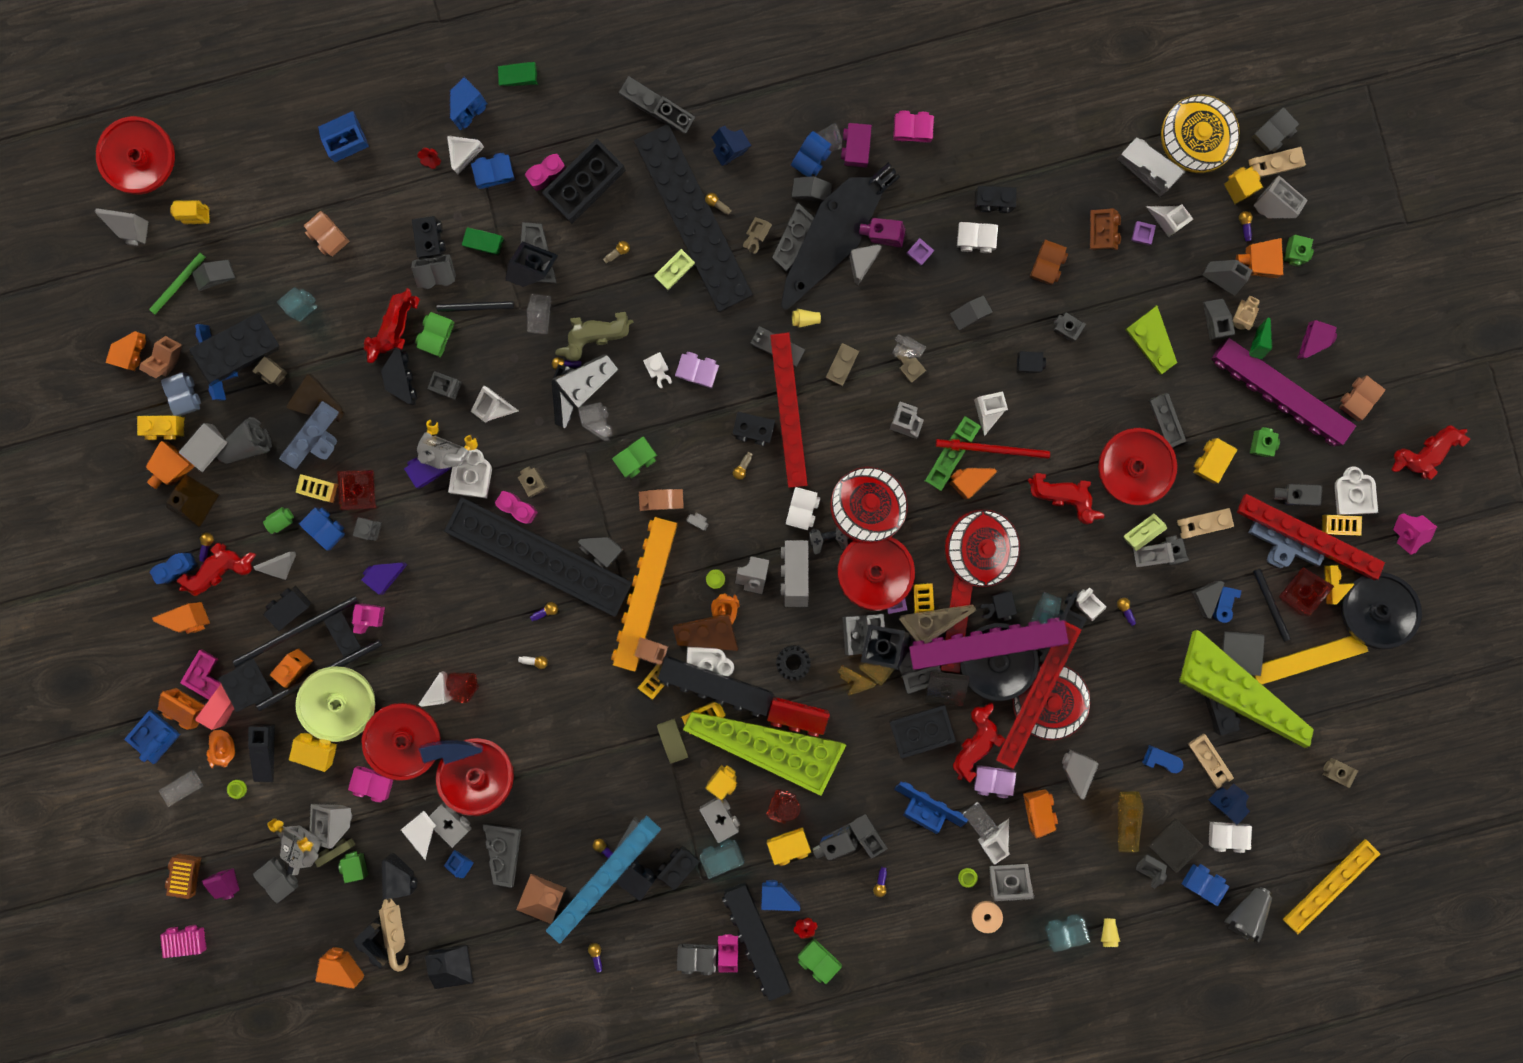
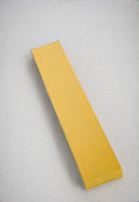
M1349 636L1262 663L1261 676H1253L1259 683L1265 684L1369 651L1366 645L1357 641L1353 636Z
M1364 839L1283 920L1295 933L1299 934L1380 853Z

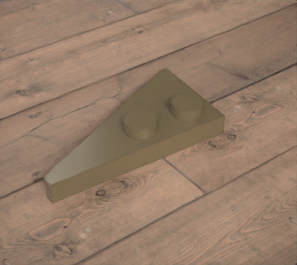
M972 604L901 615L899 620L916 641L924 640V643L927 644L976 611V607Z

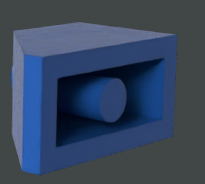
M767 880L766 883H762L761 910L800 911L799 901L782 883H778L776 880Z

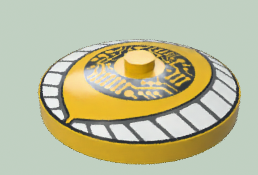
M1194 95L1178 102L1166 115L1161 129L1162 146L1168 158L1179 168L1193 173L1210 172L1226 163L1234 154L1240 135L1239 124L1231 108L1218 98L1208 95Z

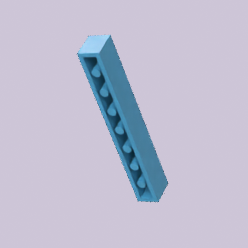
M646 816L548 927L546 932L560 944L661 828Z

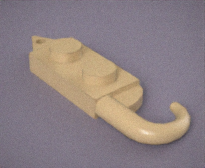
M387 899L383 901L382 908L379 910L380 921L390 967L394 971L399 972L408 966L409 956H405V961L402 965L397 964L396 953L402 950L405 938L400 907L392 899Z

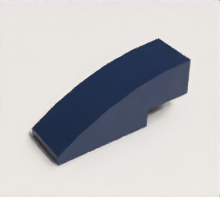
M446 740L421 745L419 751L423 763L443 757L444 763L448 764L481 753L484 748L483 745L473 742Z

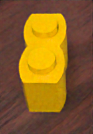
M199 200L173 201L171 215L177 221H181L183 224L210 223L209 207L206 204H202Z

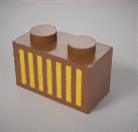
M177 854L170 859L168 863V870H170L169 878L165 882L167 896L190 899L196 894L201 857Z

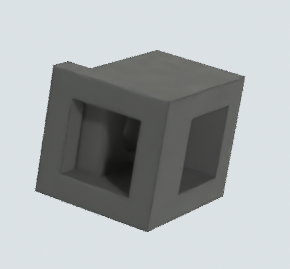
M1066 312L1063 316L1059 314L1053 323L1056 327L1053 331L1073 343L1086 324ZM1067 322L1072 324L1071 329L1066 327Z
M358 517L353 536L377 541L382 523Z
M1177 535L1166 537V541L1160 542V544L1171 543L1172 552L1174 546H1177L1178 549L1177 553L1173 552L1174 562L1165 563L1166 565L1189 561L1183 538H1177Z

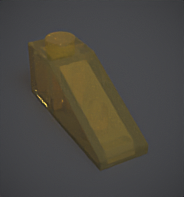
M1139 791L1119 792V852L1139 851L1143 803Z

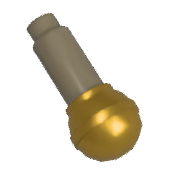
M715 193L706 195L705 201L709 206H715L727 215L731 213L732 210L719 201Z
M625 241L619 242L617 247L603 259L605 263L611 262L620 254H627L630 249L629 244Z
M748 452L740 465L733 470V476L736 479L741 480L746 476V468L752 459V453Z

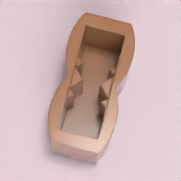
M319 211L304 225L307 230L305 232L312 241L316 240L320 244L318 248L324 255L329 254L333 257L350 242L322 211Z
M1368 376L1357 378L1352 384L1353 389L1351 393L1347 392L1340 400L1342 404L1339 408L1356 421H1361L1367 416L1385 391L1383 387Z

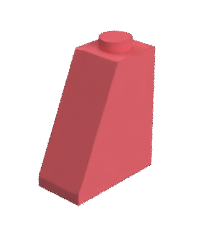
M221 684L195 719L211 730L225 726L234 710Z

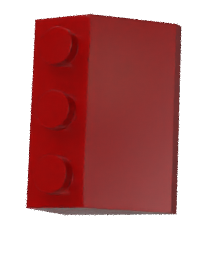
M773 697L767 721H770V725L781 727L782 725L789 726V730L800 732V729L806 730L808 735L818 737L819 734H824L830 714L828 710Z

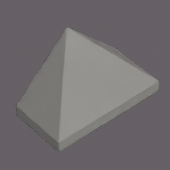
M287 552L254 566V569L286 580L296 554L295 552Z

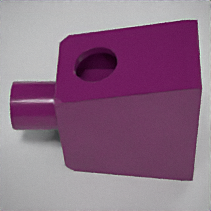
M872 218L871 224L861 223L859 234L869 236L873 243L902 248L905 227L902 221Z

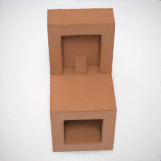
M164 336L154 343L152 356L140 363L139 370L154 378L160 375L166 377L172 371L180 356L182 344Z
M683 489L639 492L640 511L684 508Z
M640 637L634 656L662 665L668 647Z

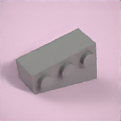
M1137 137L1118 157L1121 163L1159 196H1162L1185 172L1151 148L1146 141Z
M785 541V547H781V558H785V565H781V577H785V584H781V595H785V607H808V541Z

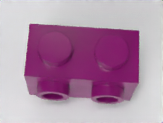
M848 123V129L844 128L843 140H846V148H842L841 159L845 160L844 166L867 168L872 125Z

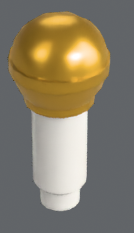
M523 656L518 659V662L522 664L535 665L539 669L546 668L548 660L544 656L536 658Z

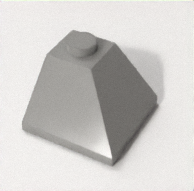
M1278 175L1258 198L1254 207H1256V210L1261 215H1265L1267 218H1296L1308 200Z
M103 209L95 210V213L119 238L125 240L126 244L138 246V243L145 244L149 221L135 214Z
M1070 750L1063 757V769L1073 792L1081 799H1084L1099 763L1090 757Z
M311 804L309 832L322 840V847L333 848L350 828V821L352 819L351 808L342 805Z

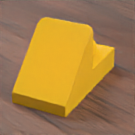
M1338 565L1324 566L1326 603L1338 604L1354 584H1339L1341 571L1338 569Z

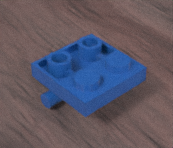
M149 710L124 740L141 754L139 757L141 761L146 762V760H149L152 764H155L181 734L153 710Z

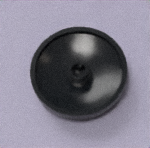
M1381 573L1376 581L1362 576L1352 583L1354 586L1342 599L1341 615L1345 627L1357 641L1368 647L1381 650L1399 647L1408 642L1419 629L1422 619L1420 600L1413 588L1395 575Z
M1002 623L989 624L976 631H982V634L990 633L989 629L1001 627V631L1009 630L1011 625ZM1035 649L960 662L961 671L969 687L978 695L996 701L1010 700L1023 694L1033 683L1038 671V654Z

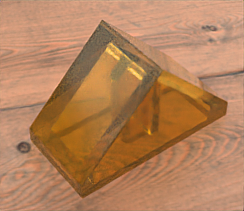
M867 663L858 664L859 669L880 686L894 671L892 668Z

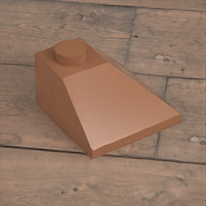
M531 874L516 910L552 924L566 888Z

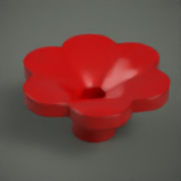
M423 148L417 154L418 158L421 159V164L429 166L431 169H435L441 163L438 153L434 149Z
M811 918L798 920L793 930L801 939L814 936L818 926Z

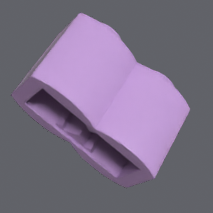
M691 352L682 354L675 377L712 388L719 365H716V361L710 358L700 360L697 358V354Z
M976 766L977 775L975 776L974 790L978 791L977 794L988 796L989 793H996L997 797L1008 798V795L1013 796L1016 778L1014 770Z

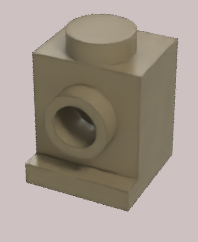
M265 356L253 370L255 374L262 375L261 378L268 384L274 383L277 386L283 384L287 375L284 369Z
M529 466L520 471L521 475L518 479L528 497H533L548 488L536 468L531 469ZM529 477H532L534 479V482L532 484H528L527 482Z
M1333 758L1327 761L1323 768L1324 776L1350 788L1358 773V770Z

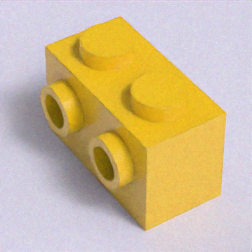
M1242 167L1228 177L1229 181L1224 184L1235 204L1253 195L1263 187L1260 183L1258 172L1253 170L1252 167L1246 170Z
M137 416V435L145 436V440H157V437H164V440H176V436H184V417Z
M1215 438L1206 443L1203 449L1205 453L1202 458L1199 457L1195 462L1194 467L1196 469L1193 472L1213 484L1219 483L1238 450Z
M301 733L293 739L289 760L325 772L333 764L337 744L331 743L329 740L315 738L309 733Z
M721 765L707 783L706 789L722 800L726 794L730 795L736 788V772L728 765L726 767Z
M803 827L767 840L774 865H786L790 863L791 859L796 857L797 859H803L811 852Z

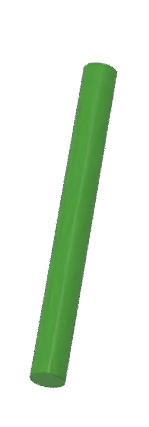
M199 253L149 310L156 314L206 257Z

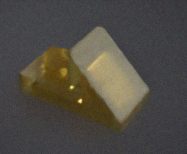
M843 665L838 669V673L841 674L840 678L849 683L851 680L854 681L848 691V695L874 688L876 685L874 681Z

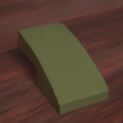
M672 719L658 724L657 728L670 764L688 758V753L676 720Z

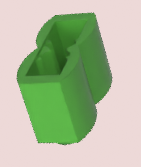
M430 312L429 316L426 315L423 320L424 330L418 334L415 343L418 349L441 358L453 329L454 321Z
M641 437L613 457L612 460L625 478L630 476L632 479L640 473L639 469L644 465L649 467L656 462L655 457L658 455L645 437Z
M815 938L798 954V963L807 970L809 968L813 971L812 976L819 983L823 981L827 984L842 968V964Z

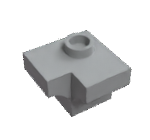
M900 401L890 430L917 439L924 421L916 415L918 408Z
M751 556L747 566L738 567L735 583L744 585V590L762 594L769 560Z

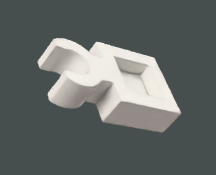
M660 352L643 360L651 378L658 377L657 385L661 389L663 388L661 385L663 379H667L669 384H672L671 378L664 373L669 369Z

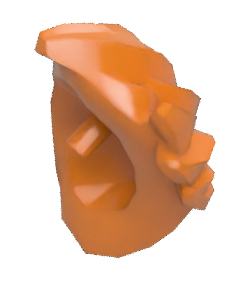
M726 593L720 594L711 604L713 617L729 613L733 624L737 615V608L740 607L739 600L736 595L732 598L727 596Z
M213 730L209 736V750L206 753L207 761L211 768L214 765L223 768L228 767V763L234 758L235 754L233 739L223 730Z

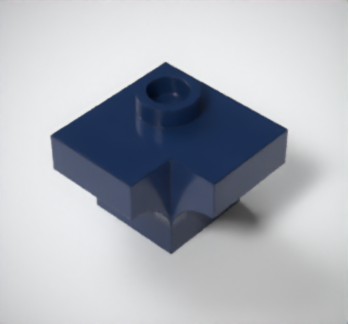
M723 126L711 137L716 144L712 151L722 166L743 155L752 146L742 129L730 131L726 126Z
M1234 783L1228 790L1220 787L1208 799L1236 825L1250 812L1246 807L1249 796Z

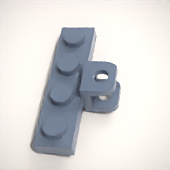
M322 401L279 459L294 469L299 466L309 451L321 459H327L333 452L337 440L326 429L336 418L338 411Z
M1253 521L1248 533L1274 545L1271 547L1267 557L1269 564L1277 568L1287 567L1292 563L1294 556L1317 567L1321 565L1324 555Z

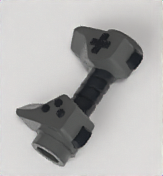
M836 527V531L821 533L820 530L812 529L809 532L814 554L821 552L823 540L837 539L841 549L844 550L848 546L849 538L838 527Z

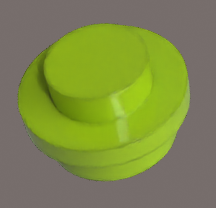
M711 570L706 576V582L711 588H720L725 583V575L720 570Z
M233 780L227 786V793L233 799H240L247 792L246 784L241 780Z
M965 868L960 871L958 880L963 887L970 888L977 883L978 877L973 869Z

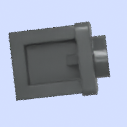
M1146 855L1137 864V871L1153 879L1151 887L1154 889L1159 884L1162 885L1167 878V874H1165L1167 865L1153 857Z

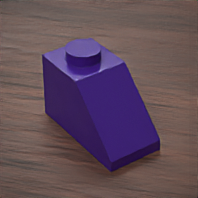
M418 458L410 460L407 463L408 466L404 468L414 486L419 489L452 469V467L438 469L421 463Z
M402 562L369 566L363 572L364 577L362 581L377 594H384L407 564Z

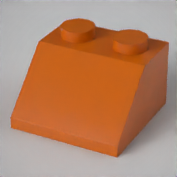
M981 468L958 469L950 476L952 480L949 484L964 499H969L997 471L995 469Z
M202 602L189 603L152 618L158 624L177 632L186 631L187 634L204 630V625L210 623Z
M175 688L161 693L158 710L163 713L162 715L165 718L174 719L179 722L178 725L189 730L198 727L199 722L195 719L205 705Z
M1046 789L1024 793L1023 797L1031 833L1036 838L1055 831V824H1058L1056 813L1052 812L1051 806L1054 805L1052 794H1049Z
M332 948L320 958L315 982L354 989L364 978V974L349 952H344L342 948Z

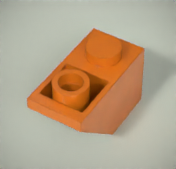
M134 331L112 343L106 363L135 371L140 364L139 356L141 349L145 346L146 335Z

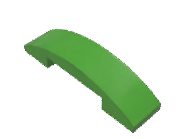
M964 416L949 440L959 439L960 442L971 443L981 426ZM944 448L925 482L942 491L966 450L959 449V451H953L950 448Z

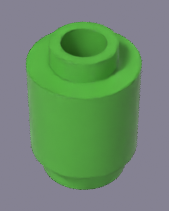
M281 507L267 516L263 524L271 534L274 532L278 533L293 523L292 518L294 516L288 508Z

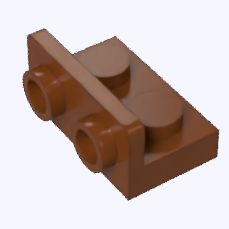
M1113 208L1091 210L1090 249L1118 250V245L1121 243V235L1118 233L1121 215L1118 214V211Z

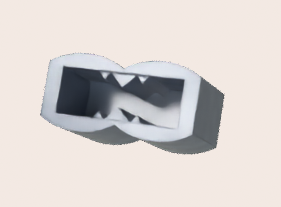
M182 372L161 380L174 416H182L200 409L199 404H201L199 395L194 393L193 386L195 384L191 375Z

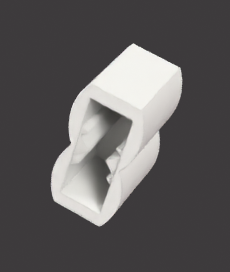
M959 222L957 248H961L963 252H972V249H980L981 253H991L992 250L996 249L998 225Z
M795 487L786 525L805 530L813 527L815 516L812 515V512L819 505L820 497H817L818 493Z
M1210 822L1209 846L1214 848V851L1225 852L1226 849H1233L1234 852L1245 853V850H1251V825Z

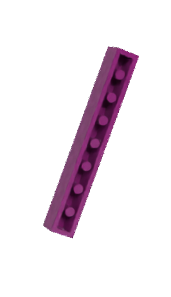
M1230 338L1222 342L1211 358L1215 361L1214 364L1218 368L1228 370L1231 373V377L1245 382L1248 389L1261 393L1264 400L1277 404V408L1283 413L1293 415V419L1302 425L1306 424L1310 427L1309 430L1313 434L1326 438L1325 442L1331 446L1344 445L1356 428V425L1271 366L1258 358L1249 356V351Z
M1059 618L1047 619L1048 623L1040 624V621L1029 622L1027 627H1021L1020 624L1011 625L1009 630L1001 631V627L989 629L990 633L982 634V631L970 632L971 636L963 637V634L952 635L951 640L944 641L943 637L932 639V643L927 644L924 643V640L913 642V646H909L913 670L1068 644L1064 620L1059 621Z

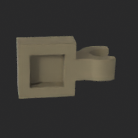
M755 217L746 233L749 237L744 242L743 247L750 249L751 253L756 254L759 249V240L763 242L772 224Z
M902 349L895 354L903 364L899 368L910 383L926 371L915 356L909 359Z

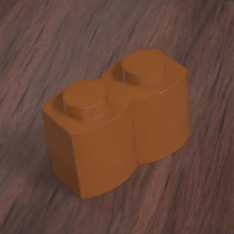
M1044 240L1030 278L1048 285L1058 282L1061 275L1059 267L1061 264H1065L1068 253H1066L1067 247Z

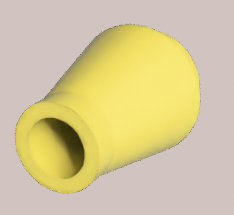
M802 309L792 312V324L798 328L820 324L821 322L820 312Z
M1104 919L1101 937L1103 947H1119L1118 942H1120L1116 919Z

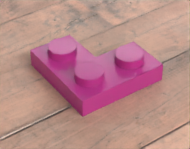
M202 649L199 650L180 683L209 700L221 684L209 676L218 659Z

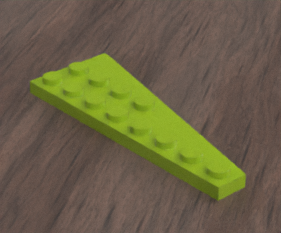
M1198 630L1192 632L1180 678L1181 683L1304 748L1310 747L1313 728Z
M691 712L683 728L684 731L822 796L846 747V744L838 741L697 712Z

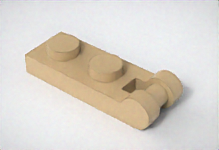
M1301 147L1248 160L1249 166H1252L1253 170L1258 172L1260 178L1301 168L1306 165ZM1263 163L1265 170H1261L1260 164Z
M1230 508L1177 520L1178 526L1181 527L1182 531L1180 536L1183 539L1234 527ZM1189 523L1193 525V530L1189 531Z
M1205 734L1188 743V746L1217 789L1222 787L1224 782H1230L1234 779ZM1222 771V775L1217 777L1216 773Z

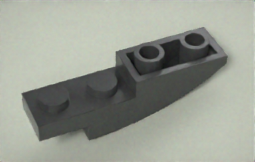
M629 76L618 93L640 110L665 124H669L670 127L686 134L695 119V116L664 96H659Z

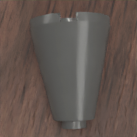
M249 417L225 439L227 444L216 456L217 459L228 464L270 451L269 448L272 447L266 428L264 430L261 429L259 426L261 424L260 421Z
M1260 887V889L1255 888L1225 919L1224 924H1230L1228 928L1244 939L1248 940L1251 937L1254 939L1253 943L1259 944L1273 899L1270 896L1271 892L1263 887Z

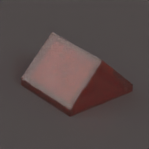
M373 470L337 471L340 510L376 508Z
M1303 567L1280 594L1279 598L1301 616L1310 617L1334 586Z

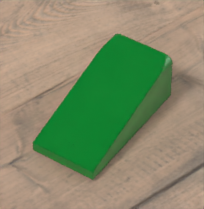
M526 62L498 66L499 86L537 85L536 63Z
M467 227L462 246L499 256L504 238L501 235Z
M1269 317L1257 328L1249 352L1251 357L1262 359L1272 349L1271 320Z

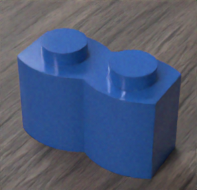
M812 131L805 139L791 166L806 177H811L813 174L817 176L823 167L820 165L822 160L826 161L831 154L829 149L832 144Z
M505 153L495 154L494 158L487 160L485 157L475 159L474 163H471L478 189L515 181L511 159Z
M315 507L299 525L324 549L331 550L345 535L344 527L338 521L333 522L329 518V512L321 507L319 509Z
M178 553L170 557L166 563L154 566L150 570V574L156 584L171 583L178 579L181 574L194 570L198 564L191 553Z
M1193 864L1181 884L1218 906L1230 887L1225 884L1226 879L1218 874L1215 877L1210 875V870L1201 864L1198 867Z

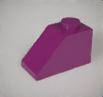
M1316 320L1309 322L1297 359L1308 358L1334 344L1337 338V333H1335L1337 327Z
M234 868L214 873L202 881L214 899L222 897V900H227L234 897V893L239 891Z

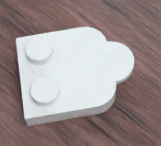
M469 450V454L462 461V465L452 467L448 493L487 499L492 466L484 459V455L480 450Z
M1357 467L1347 468L1344 471L1343 477L1335 482L1337 515L1378 513L1375 480L1369 475H1363V472Z
M687 647V663L725 676H730L733 673L734 664L725 657L721 649Z

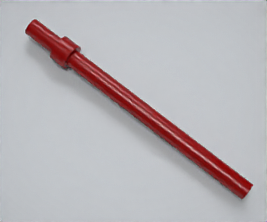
M936 439L935 444L936 447L950 448L953 451L962 449L1050 458V451L960 442L959 439H951V441Z

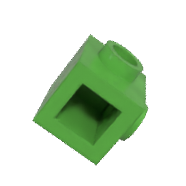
M1298 235L1290 237L1284 261H1288L1292 266H1301L1311 260L1313 256V249H1311L1313 239Z
M1264 427L1261 430L1254 431L1250 454L1274 457L1275 450H1278L1280 445L1279 434L1273 433V429Z
M357 851L345 854L346 857L340 860L339 872L343 874L344 883L362 880L368 876L364 853L357 854Z

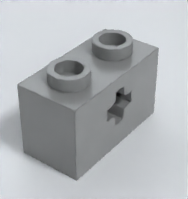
M717 797L702 805L699 810L717 842L720 843L738 833L740 823L735 815L731 816L729 812L731 808L727 800H720ZM719 814L721 817L725 816L723 823L721 820L717 821Z
M444 802L429 816L436 825L433 829L452 848L472 829L469 826L470 822L465 817H460ZM452 820V825L448 826V821Z

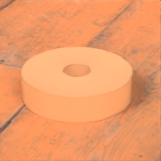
M982 901L972 910V922L979 931L992 933L1000 928L1003 922V914L995 903ZM986 914H989L990 919L985 920L984 916Z

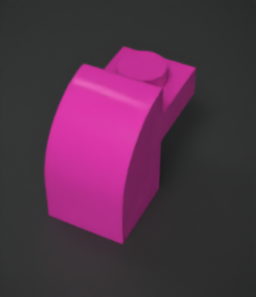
M731 934L718 936V971L738 972V936Z

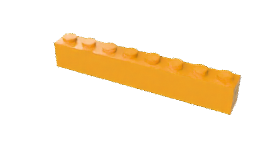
M654 517V520L649 522L647 531H650L648 539L645 538L642 547L645 553L643 557L639 558L637 565L640 571L638 576H634L632 586L635 587L634 592L629 594L627 605H630L628 613L624 612L621 622L624 624L623 631L619 630L616 640L619 642L618 649H614L611 660L614 661V666L631 671H636L640 658L634 656L640 637L646 639L678 523Z

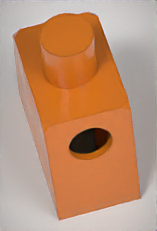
M1282 238L1252 244L1246 247V254H1237L1236 260L1252 269L1251 275L1279 278L1283 275Z
M161 441L146 466L153 473L147 483L155 489L162 482L166 485H174L195 466L183 457L179 450L169 442Z
M296 649L283 658L270 676L283 687L288 688L294 685L313 660L300 649Z

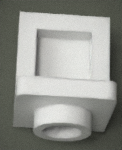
M1091 588L1086 591L1082 590L1076 596V606L1091 621L1106 609V606L1093 594Z

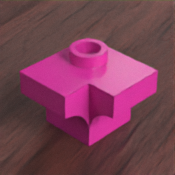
M1404 513L1399 515L1393 530L1400 535L1397 544L1409 554H1414L1423 544L1431 541L1437 526L1423 515L1411 517Z
M363 603L355 604L352 624H354L353 633L362 634L366 632L369 626H382L385 607Z

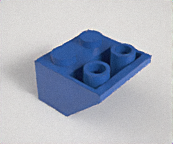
M465 77L450 90V118L461 130L468 127L472 122V118L476 114H481L487 104L481 93Z
M354 111L318 127L320 138L328 157L334 162L370 147Z

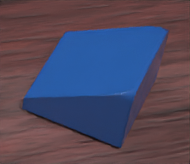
M454 850L444 867L455 877L464 878L472 867L473 862Z

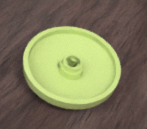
M340 666L326 667L311 674L302 683L296 698V713L302 726L311 735L331 742L345 741L359 735L364 731L367 722L374 715L375 695L369 682L358 672Z

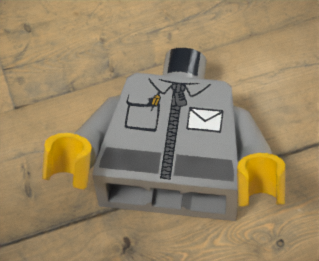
M428 420L426 423L427 432L423 434L417 446L418 460L421 463L438 469L461 466L462 461L469 454V450L477 448L476 438L472 440L471 435H468L464 439L466 446L462 447L437 436H432L439 431L438 422L432 426L431 420Z
M275 818L267 824L268 828L272 832H276L281 839L280 857L289 863L288 874L298 875L300 868L311 867L318 859L317 853L322 843L320 838L300 825L284 827L283 822L277 821Z

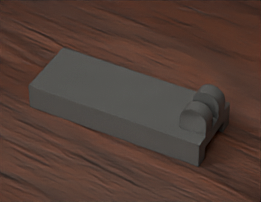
M759 326L751 344L772 355L770 335L774 333ZM791 343L793 366L797 367L805 349Z
M1169 393L1151 398L1149 403L1161 435L1172 447L1186 442Z

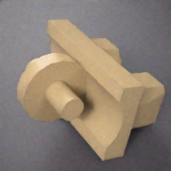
M1249 296L1246 301L1241 300L1233 318V325L1236 328L1251 329L1259 310L1257 306L1260 300Z

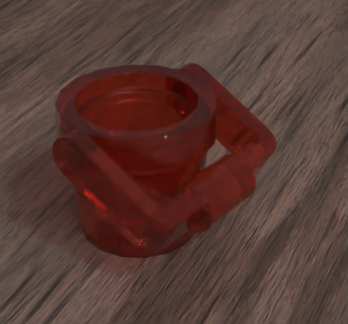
M470 672L450 673L446 680V688L450 692L449 696L458 703L469 702L479 687L476 675Z
M777 789L768 807L767 817L786 824V821L795 819L800 812V804L796 799V794ZM775 810H776V814L779 816V818L773 816Z

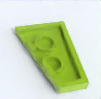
M1155 306L1125 329L1160 375L1177 363L1158 306Z

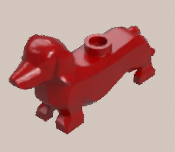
M409 288L403 293L392 296L387 312L383 316V322L377 337H367L364 340V350L367 352L368 363L375 362L380 353H386V351L395 347L403 349L405 340L400 337L405 330L407 312L411 306L417 309L420 301L418 297L411 296L412 293Z
M1452 425L1447 426L1435 436L1426 439L1424 442L1425 447L1418 454L1405 448L1397 450L1394 454L1395 463L1391 470L1398 472L1407 466L1412 472L1422 473V479L1432 480L1438 473L1434 467L1441 464L1451 446L1459 444L1461 447H1464L1470 440L1469 437L1465 436L1467 429L1458 430Z
M1035 473L1032 479H1028L1031 485L1032 496L1052 501V505L1064 506V503L1074 505L1077 509L1078 520L1082 524L1088 525L1096 519H1104L1102 512L1092 510L1091 508L1092 496L1088 491L1091 482L1081 480L1077 485L1069 482L1050 484L1043 481V479H1046V474Z
M217 543L210 549L214 555L204 561L195 576L190 575L188 577L186 574H183L177 580L182 585L179 591H188L193 596H197L206 591L211 585L216 586L222 581L221 576L229 569H232L239 575H247L253 569L252 561L256 554L248 553L243 558H240L236 552L226 550L225 544Z
M992 702L983 708L978 706L972 710L971 718L977 726V732L972 739L968 738L963 742V749L953 764L954 770L958 773V780L964 777L967 781L971 782L977 775L972 770L974 763L991 751L993 744L1000 747L1006 740L1003 736L997 734L996 725L988 718L994 708Z

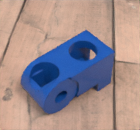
M1223 586L1213 612L1215 620L1227 623L1232 619L1234 598H1240L1241 590Z
M1149 745L1142 762L1143 764L1153 768L1156 763L1164 766L1171 773H1179L1183 769V761L1179 757Z

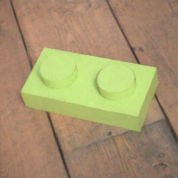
M681 249L654 277L669 290L695 262Z
M1152 514L1123 537L1135 551H1138L1165 531L1167 527L1160 518Z

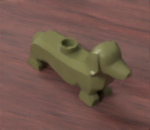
M626 312L615 313L617 321H612L611 323L594 320L583 323L580 317L570 318L573 328L568 334L569 345L557 349L555 354L565 356L570 362H576L581 358L582 349L586 343L596 342L597 345H605L609 340L621 339L628 335L629 325L634 322L631 319L628 320Z

